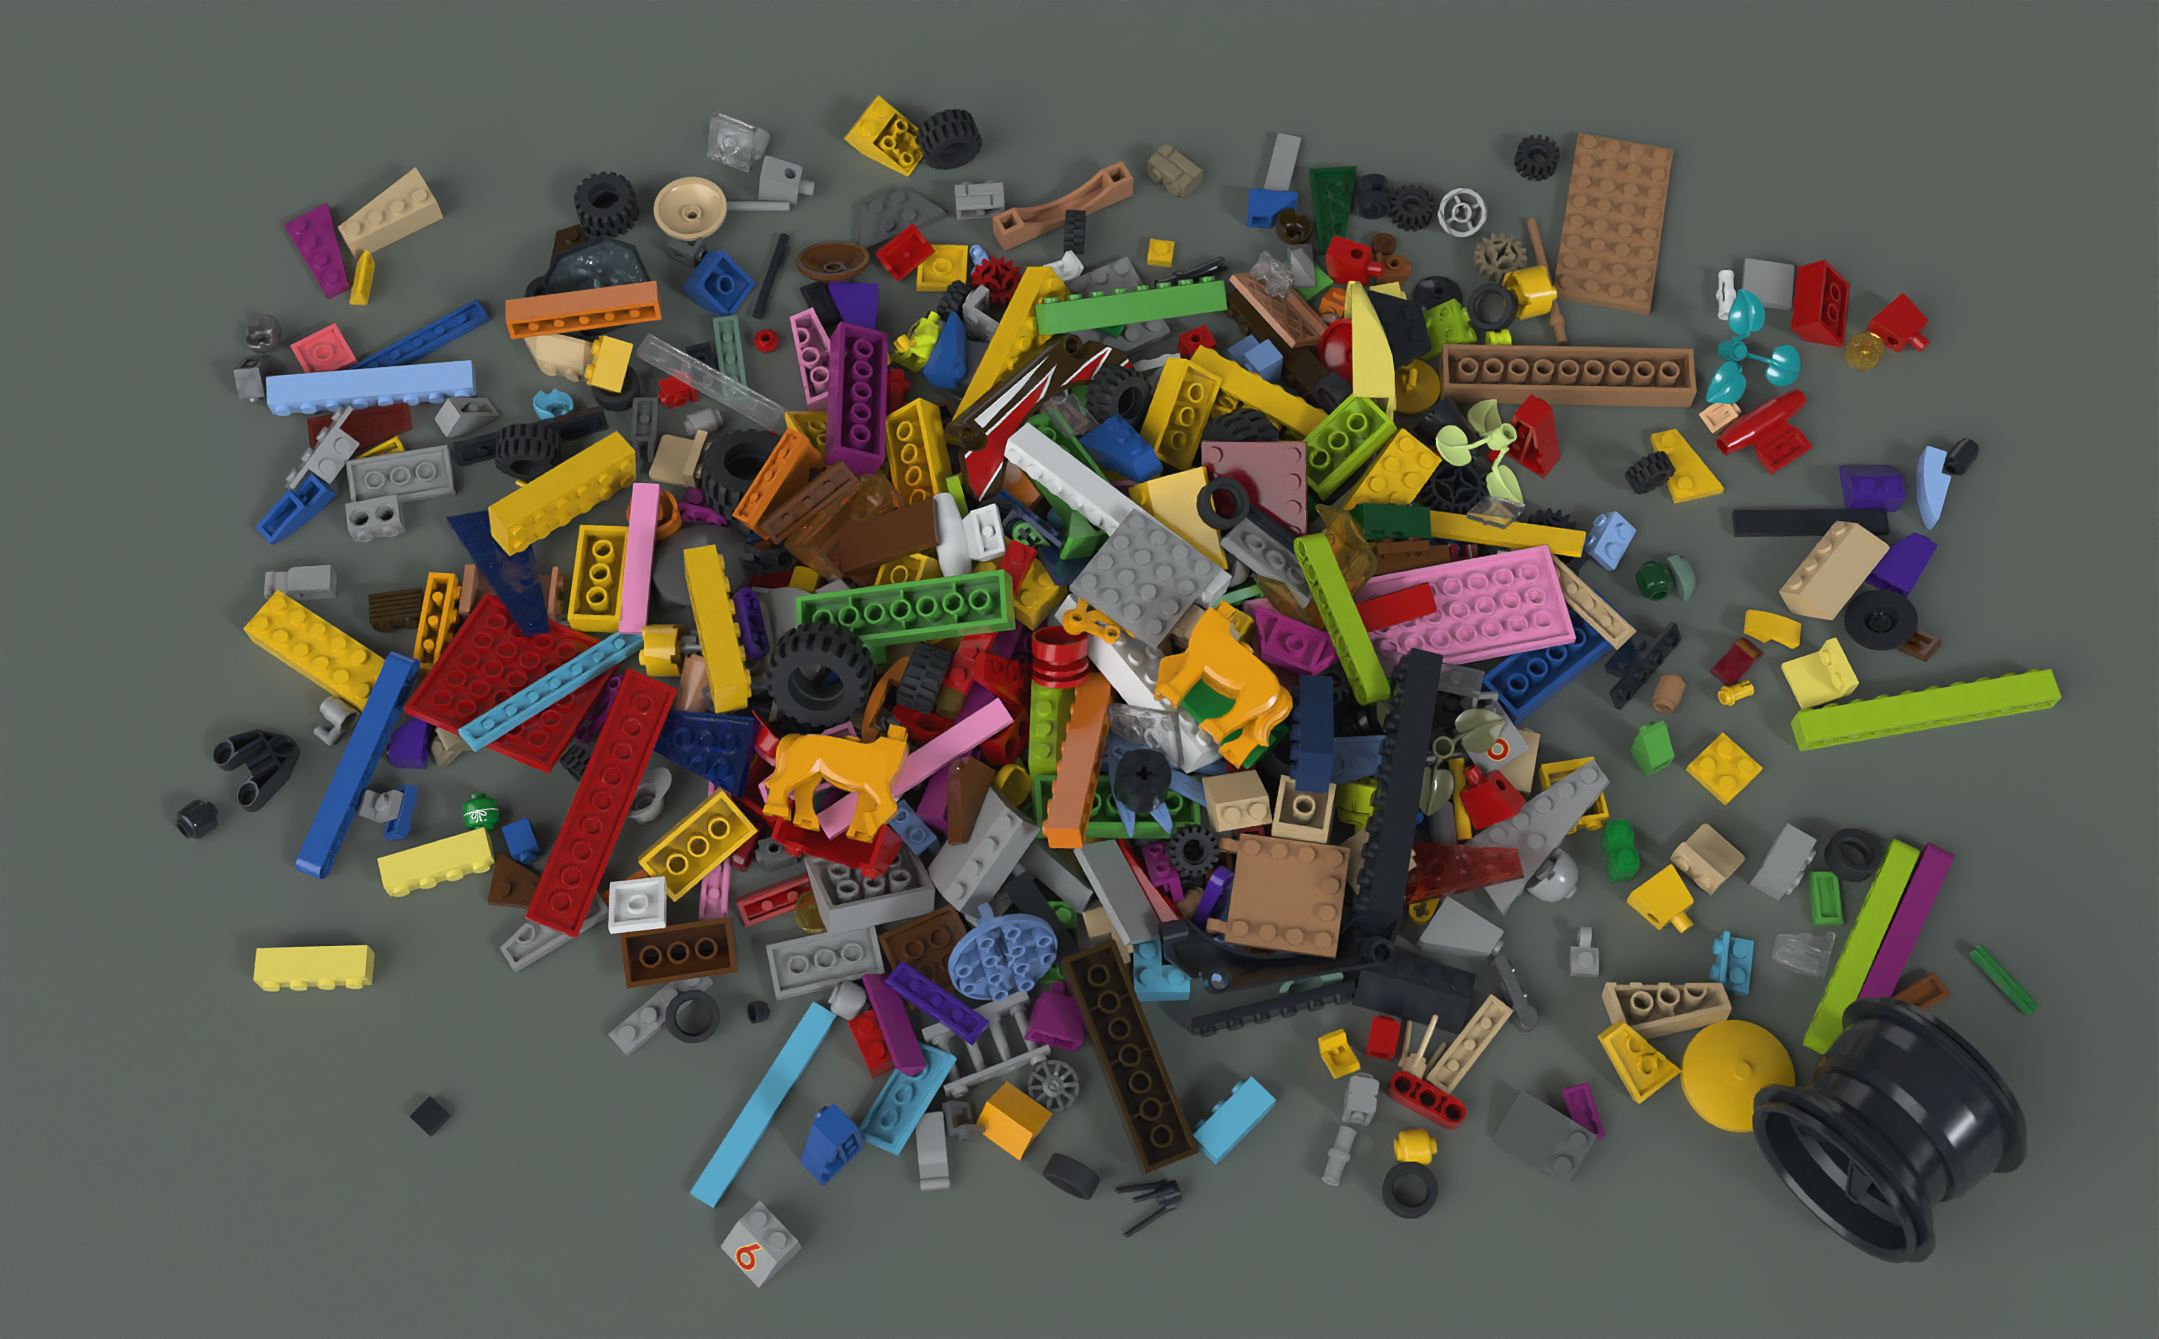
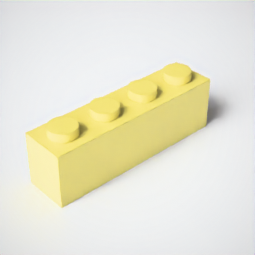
M484 827L377 859L383 887L390 897L406 896L412 890L419 888L429 889L435 887L437 883L446 880L456 881L463 878V875L473 872L483 873L488 871L490 867L495 866L496 863L491 838Z
M368 945L257 948L253 980L265 991H279L282 987L303 991L307 990V987L316 986L323 990L335 989V986L361 989L363 985H372L375 953Z

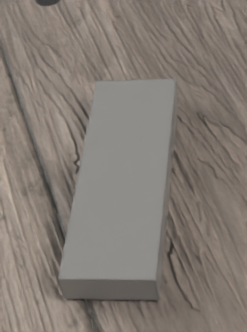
M1278 133L1264 189L1289 191L1301 144V137Z

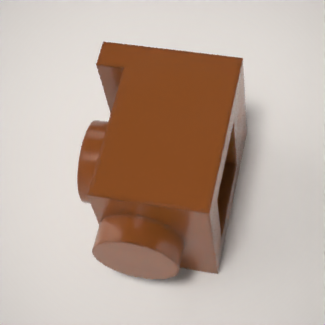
M1376 253L1375 261L1385 263V271L1382 278L1375 276V286L1399 282V286H1405L1406 278L1411 276V262H1406L1405 255H1382V253Z

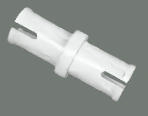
M1723 270L1718 273L1719 290L1716 292V298L1719 301L1718 317L1722 320H1728L1730 308L1736 299V291L1734 290L1733 271Z

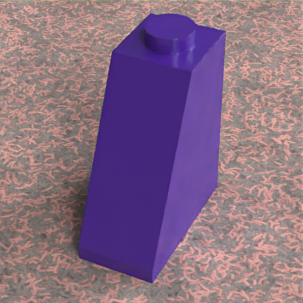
M829 283L830 296L842 322L878 331L880 303L878 283Z
M1914 532L1891 546L1864 581L1879 590L1893 591L1907 598L1938 544L1932 542L1928 537Z

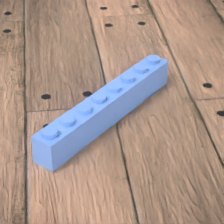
M471 360L266 377L267 405L272 414L279 416H288L291 413L297 412L313 414L321 410L335 412L340 406L344 408L347 405L357 410H363L370 406L388 408L394 404L413 406L419 404V402L442 403L448 398H477L475 369Z

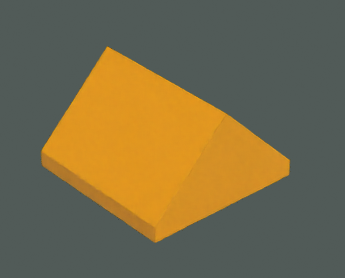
M1006 1081L986 1102L976 1125H984L985 1132H982L983 1135L1021 1161L1052 1116V1113Z

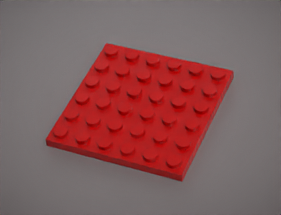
M485 593L404 706L405 713L460 736L458 729L595 646L601 640ZM624 660L485 747L550 774L607 687L609 679L615 675Z

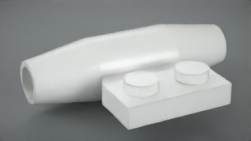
M940 493L933 497L937 502L940 545L936 546L944 577L971 574V560L986 562L1005 555L1007 546L999 509L995 503L970 511L962 520L952 494Z

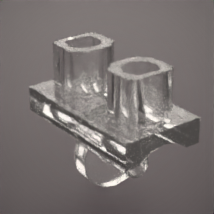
M1267 250L1261 253L1259 261L1252 266L1250 276L1255 281L1263 278L1267 281L1265 291L1271 298L1280 295L1283 299L1289 297V290L1295 282L1294 276L1290 273L1293 269L1292 263L1290 261L1281 263L1278 259L1275 260Z

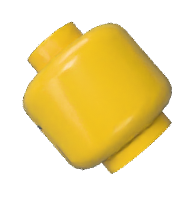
M1424 1128L1401 1131L1398 1134V1138L1394 1139L1396 1160L1401 1162L1415 1161L1423 1165L1430 1164L1432 1154H1437L1435 1137H1429L1428 1132Z

